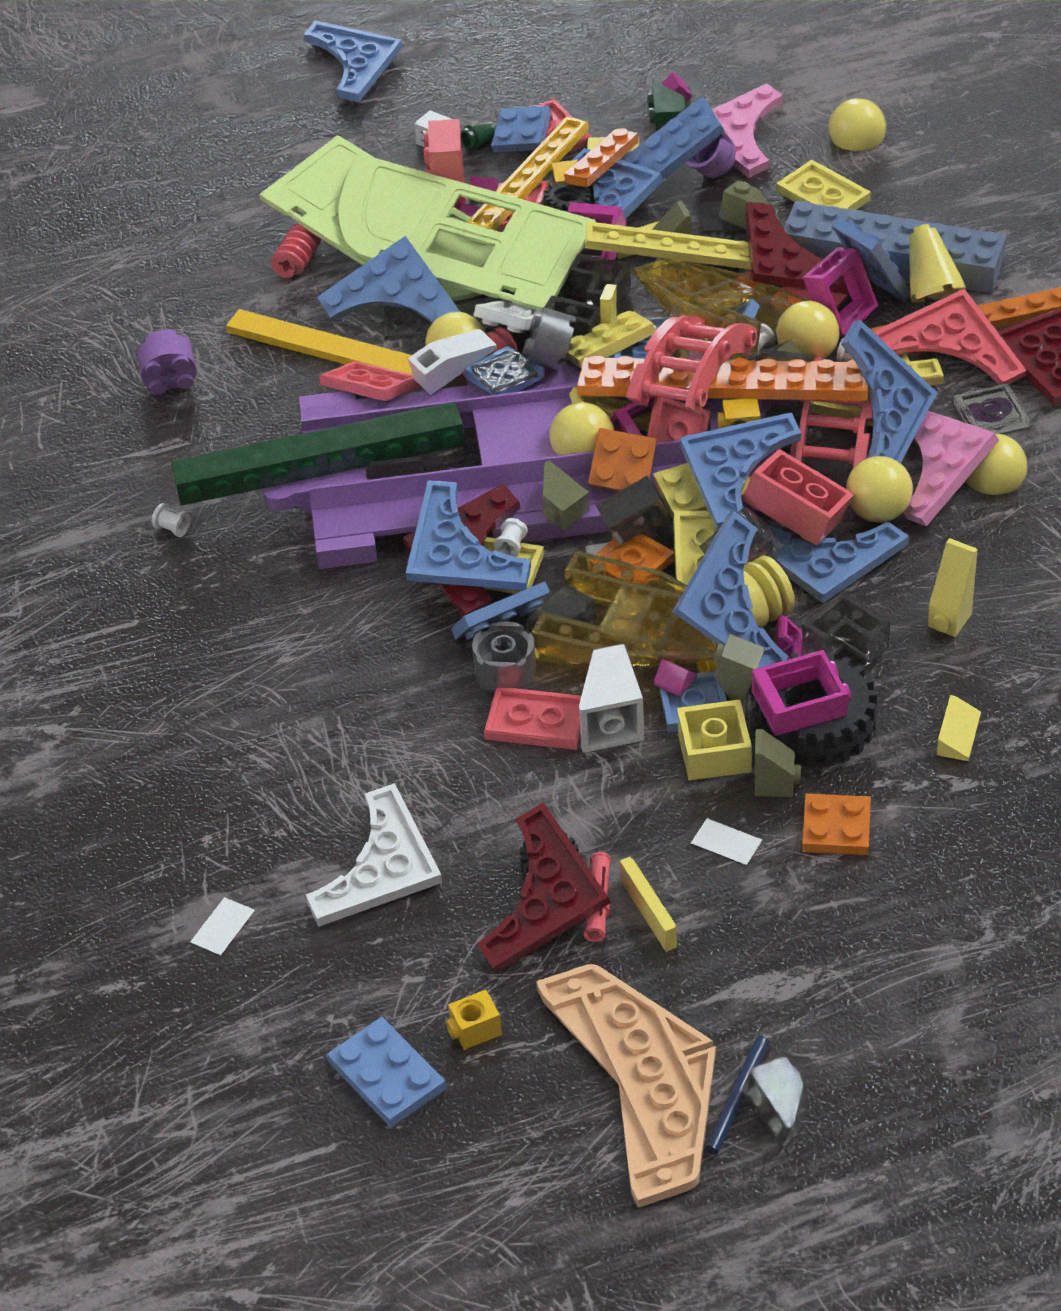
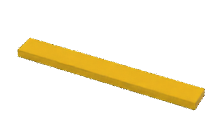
M566 117L496 192L524 200L552 170V163L560 162L587 133L589 122ZM484 203L467 223L496 230L513 211Z
M241 309L236 312L226 325L227 333L347 365L356 361L413 375L408 360L412 355Z

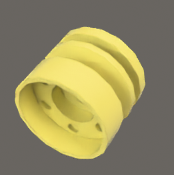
M763 555L744 565V584L748 585L753 606L750 610L759 628L766 626L768 621H775L780 615H787L793 611L795 596L792 585L784 570L775 560Z

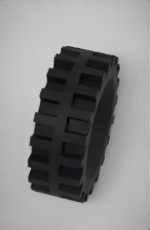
M827 651L826 655L829 661L835 662L841 682L848 685L851 693L847 716L775 736L755 699L756 729H763L795 751L794 764L800 759L806 761V767H814V761H824L825 767L833 766V759L840 758L844 763L850 760L851 751L860 754L864 751V741L870 743L873 738L877 709V690H873L874 681L871 676L864 678L865 669L861 665L853 668L851 667L850 658L845 656L841 661L834 659L833 652ZM798 653L791 654L790 659L799 657ZM779 659L775 663L782 662L783 660ZM819 679L781 689L777 692L787 708V701L798 693L809 691L825 692Z

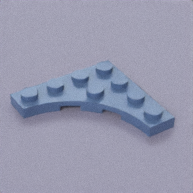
M314 21L304 33L305 42L329 51L342 64L344 74L339 86L336 88L338 98L360 102L402 49V39Z
M584 148L573 160L580 161L591 150ZM619 159L594 181L591 186L594 189L596 205L620 206L626 219L664 180L660 172Z
M406 236L317 297L333 321L352 311L365 308V305L370 304L406 307L418 312L419 315L431 323L446 313L460 312Z
M861 320L852 322L841 345L854 359L866 384H868L874 426L871 448L867 458L885 456L901 463L937 392Z
M792 412L680 437V447L717 531L727 514L735 511L746 520L741 494L745 481L753 468L770 453L789 444L801 441V431Z
M428 480L406 569L407 581L526 590L531 570L530 559L510 556L496 550L491 552L480 545L479 540L466 526L464 527L457 509V482Z
M735 511L727 514L672 612L717 645L719 643L725 645L729 634L764 647L765 649L758 668L775 664L779 659L785 661L788 655L771 640L763 627L759 628L750 610L753 606L748 585L744 584V565L747 564L749 549L757 528Z
M760 519L752 524L757 528V531L753 537L750 550L759 557L763 555L771 557L781 566L790 580L821 603H824L909 544V536L887 521L874 529L856 534L853 540L836 542L835 538H824L818 545H815L812 542L792 538V533L780 530Z

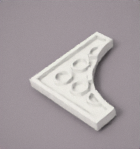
M395 783L365 793L366 804L370 812L371 831L369 840L365 843L357 857L356 865L345 877L340 875L328 885L306 895L307 904L318 927L442 883L441 873Z

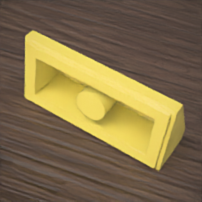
M950 695L938 738V756L969 761L981 711L958 697Z

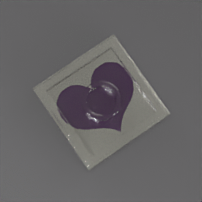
M1008 383L954 395V404L967 424L997 434L1029 427V417Z

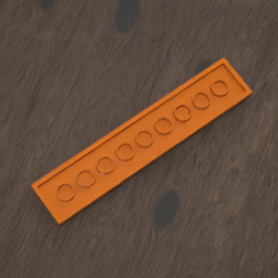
M592 356L584 358L577 384L578 396L626 397L637 363H643L644 359H633L629 356L619 358ZM744 358L726 360L719 368L710 384L707 398L868 401L869 390L868 384H866L854 360L848 362H834L828 359L820 360L819 362L804 361L802 359H793L791 361H776L774 359L751 361ZM663 367L655 384L689 390L696 372Z

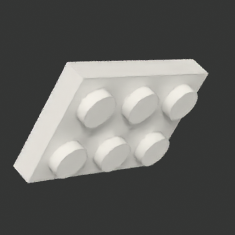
M509 300L476 305L473 316L482 318V323L498 326L500 323L507 325V330L523 333L524 330L533 331L530 325L534 312H537V310L514 304Z

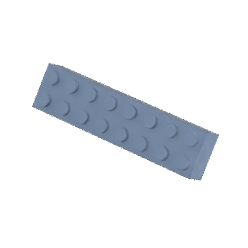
M795 201L783 228L801 247L824 259L837 247L845 248L833 230L832 223L837 217L846 222L852 220L861 227L862 232L867 235L869 232H872L882 240L881 246L890 253L891 257L889 259L899 268L897 272L905 279L910 280L909 235L914 233V227L929 224L930 228L937 229L965 283V289L993 294L1005 256L1006 235L893 217L886 214L868 213L861 210L825 206L810 202Z

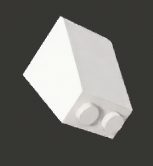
M624 644L593 650L579 704L581 749L583 753L644 741L643 697Z

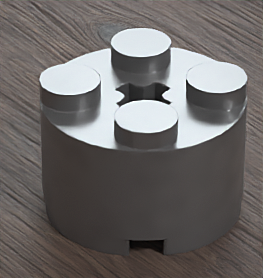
M544 307L541 311L537 310V312H534L530 328L535 330L532 338L526 339L522 355L527 356V362L560 371L562 365L557 364L558 360H561V358L565 359L574 330L573 327L569 326V322H575L576 317Z
M502 621L490 624L488 630L483 633L480 630L475 635L472 642L475 676L479 681L480 687L486 691H495L497 687L527 689L528 683L536 673L535 646L532 634L524 631V627L518 623Z

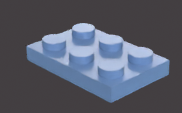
M544 581L463 616L451 628L455 639L457 640L464 636L467 640L473 639L480 630L483 633V630L489 628L490 624L502 621L510 622V619L515 617L517 613H519L520 617H524L536 611L537 607L544 604L542 599L550 593L546 582Z
M380 1017L327 1053V1059L331 1066L390 1127H393L446 1090L445 1080L383 1017Z

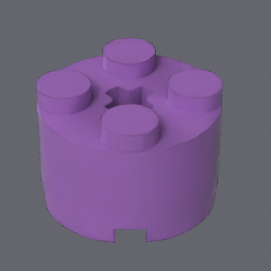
M159 330L147 335L145 342L141 346L139 343L137 358L141 379L150 388L151 393L160 395L168 389H188L194 384L193 379L196 375V364L191 341L186 335L184 337L177 335L174 330Z

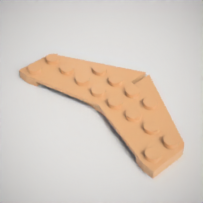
M588 964L536 981L537 991L543 1003L619 1084L631 1194L637 1207L640 1208L693 1189L698 1184L700 1178L716 1056V1046L713 1047V1040L600 966Z

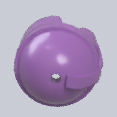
M724 132L685 163L705 177H719L727 173L734 165L736 156L735 144Z

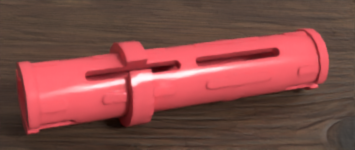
M595 852L590 856V871L608 896L611 857L605 852ZM610 905L605 906L586 918L584 937L587 940L599 942L605 938L606 918L610 914Z

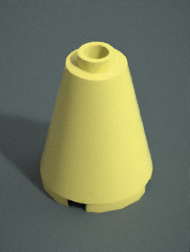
M929 224L914 227V233L909 235L910 298L912 303H923L926 296H928V299H941L961 289H965V283L937 229L930 228Z

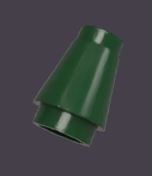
M493 122L464 126L463 130H461L462 146L466 149H477L494 137L496 125Z

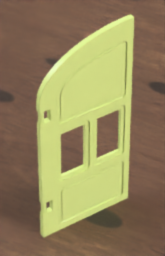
M337 135L260 193L259 198L280 213L299 222V225H302L305 229L347 256L364 265L368 261L355 255L347 247L343 239L339 224V202L346 176L357 154L372 156ZM454 207L448 215L449 218L467 222L470 219L469 216ZM297 210L298 212H300V213L303 214L304 216L301 217L300 215H298V214L295 213L294 211ZM439 231L427 252L483 268L495 246ZM439 282L452 301L482 295Z
M359 153L346 176L339 202V224L343 239L347 247L358 257L369 261L406 236L439 282L493 298L509 300L514 304L541 311L543 307L551 308L585 246L587 221L596 222L594 219ZM459 196L514 211L503 233L448 217ZM439 231L495 246L483 268L427 252ZM506 289L515 292V294L512 295L509 293L502 292V290Z

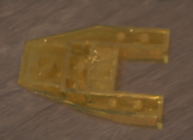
M662 258L633 269V274L672 317H680L682 314L696 316L705 320V326L726 328L734 323H746L756 327L757 342L752 347L751 354L744 355L738 352L730 356V359H745L758 352L761 323L768 325L772 331L776 332L778 321L786 309L798 302L810 301L771 284L753 282L749 275L695 262ZM752 298L760 305L755 315L756 319L734 311V309ZM702 338L705 341H713V339Z
M578 550L575 551L565 569L566 596L609 606L610 608L601 625L597 626L542 612L531 632L534 638L535 659L561 666H589L593 650L621 644L625 645L632 666H659L662 659L674 664L712 661L718 647L717 644L672 612L687 586L686 584L660 570Z

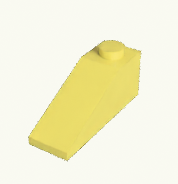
M950 538L946 542L929 604L928 627L956 637L972 615L977 548Z

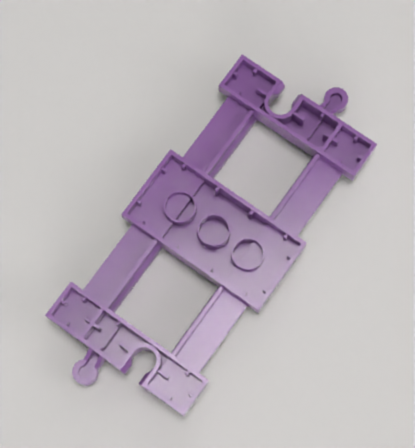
M687 350V358L690 360H701L705 352ZM738 352L727 359L733 360L736 358H744L748 360L747 355ZM568 362L559 364L562 365L560 371L541 366L544 368V378L518 392L491 395L466 379L467 386L439 389L432 395L427 391L404 393L387 401L374 398L356 400L354 393L346 391L300 396L299 403L303 433L455 401L463 422V428L474 427L480 466L367 480L365 467L263 488L262 494L264 503L269 509L283 511L296 505L312 516L319 569L378 562L374 537L416 531L428 480L457 482V508L504 483L520 503V509L506 519L515 518L527 526V535L520 542L524 543L611 531L609 506L662 500L653 482V473L685 464L687 461L680 447V440L656 443L646 498L588 487L594 451L558 455L552 449L549 439V431L553 419L559 411L572 404L569 393L573 387H577L581 373L577 365ZM612 396V397H616V398H619V399H623V400H627V401L632 402L631 400H629V399L626 398V397ZM707 398L705 406L702 407L711 411L707 431L718 429L717 413L722 412V400L732 399ZM758 399L761 419L766 418V412L775 404L791 406L797 404L800 400ZM772 452L768 456L763 458L750 472V477H752L753 472L759 466H761L769 457H771L775 452ZM548 460L589 492L590 511L565 530L555 523H550L543 514L544 463ZM742 502L745 514L760 512L753 509L748 503ZM505 520L494 531L492 530L493 538L497 539L501 536V526Z

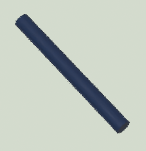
M764 1036L756 1037L705 1146L706 1151L710 1154L716 1155L719 1153L769 1045V1040Z

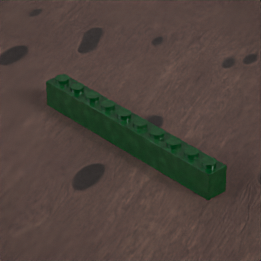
M454 401L171 461V467L180 506L463 446L465 445L464 429Z

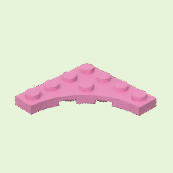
M768 84L712 109L724 127L726 135L735 144L736 156L733 166L748 178L769 169V159L756 145L754 132L758 119L763 118L769 111L783 103V95Z
M928 411L913 439L920 446L923 468L911 502L903 512L906 519L927 526L999 442L994 432Z

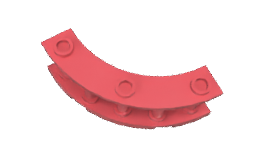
M684 314L680 315V317L669 318L655 331L646 344L644 350L648 353L644 362L637 363L626 398L641 406H647L649 398L652 396L686 401L684 407L692 413L700 415L702 407L707 402L708 389L717 371L733 354L738 352L744 355L751 354L752 347L757 342V328L746 323H734L726 328L705 326V320L702 318ZM702 338L713 339V341L711 342V341H705V340H700V339H702ZM678 348L705 352L701 361L670 357ZM663 367L696 372L689 390L656 385L655 381Z
M816 357L813 362H819L824 360V358ZM869 392L868 401L800 400L803 403L799 427L801 441L792 443V457L802 463L804 462V457L847 461L849 465H853V468L861 461L867 459L871 433H866L868 421L873 422V409ZM820 401L858 405V408L861 409V415L855 416L853 419L811 414L813 402ZM818 426L853 430V433H857L856 448L850 447V450L807 446L808 427Z

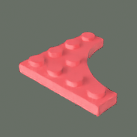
M965 289L874 331L897 355L927 351L959 357L982 369L1001 388L1025 377L1027 371Z

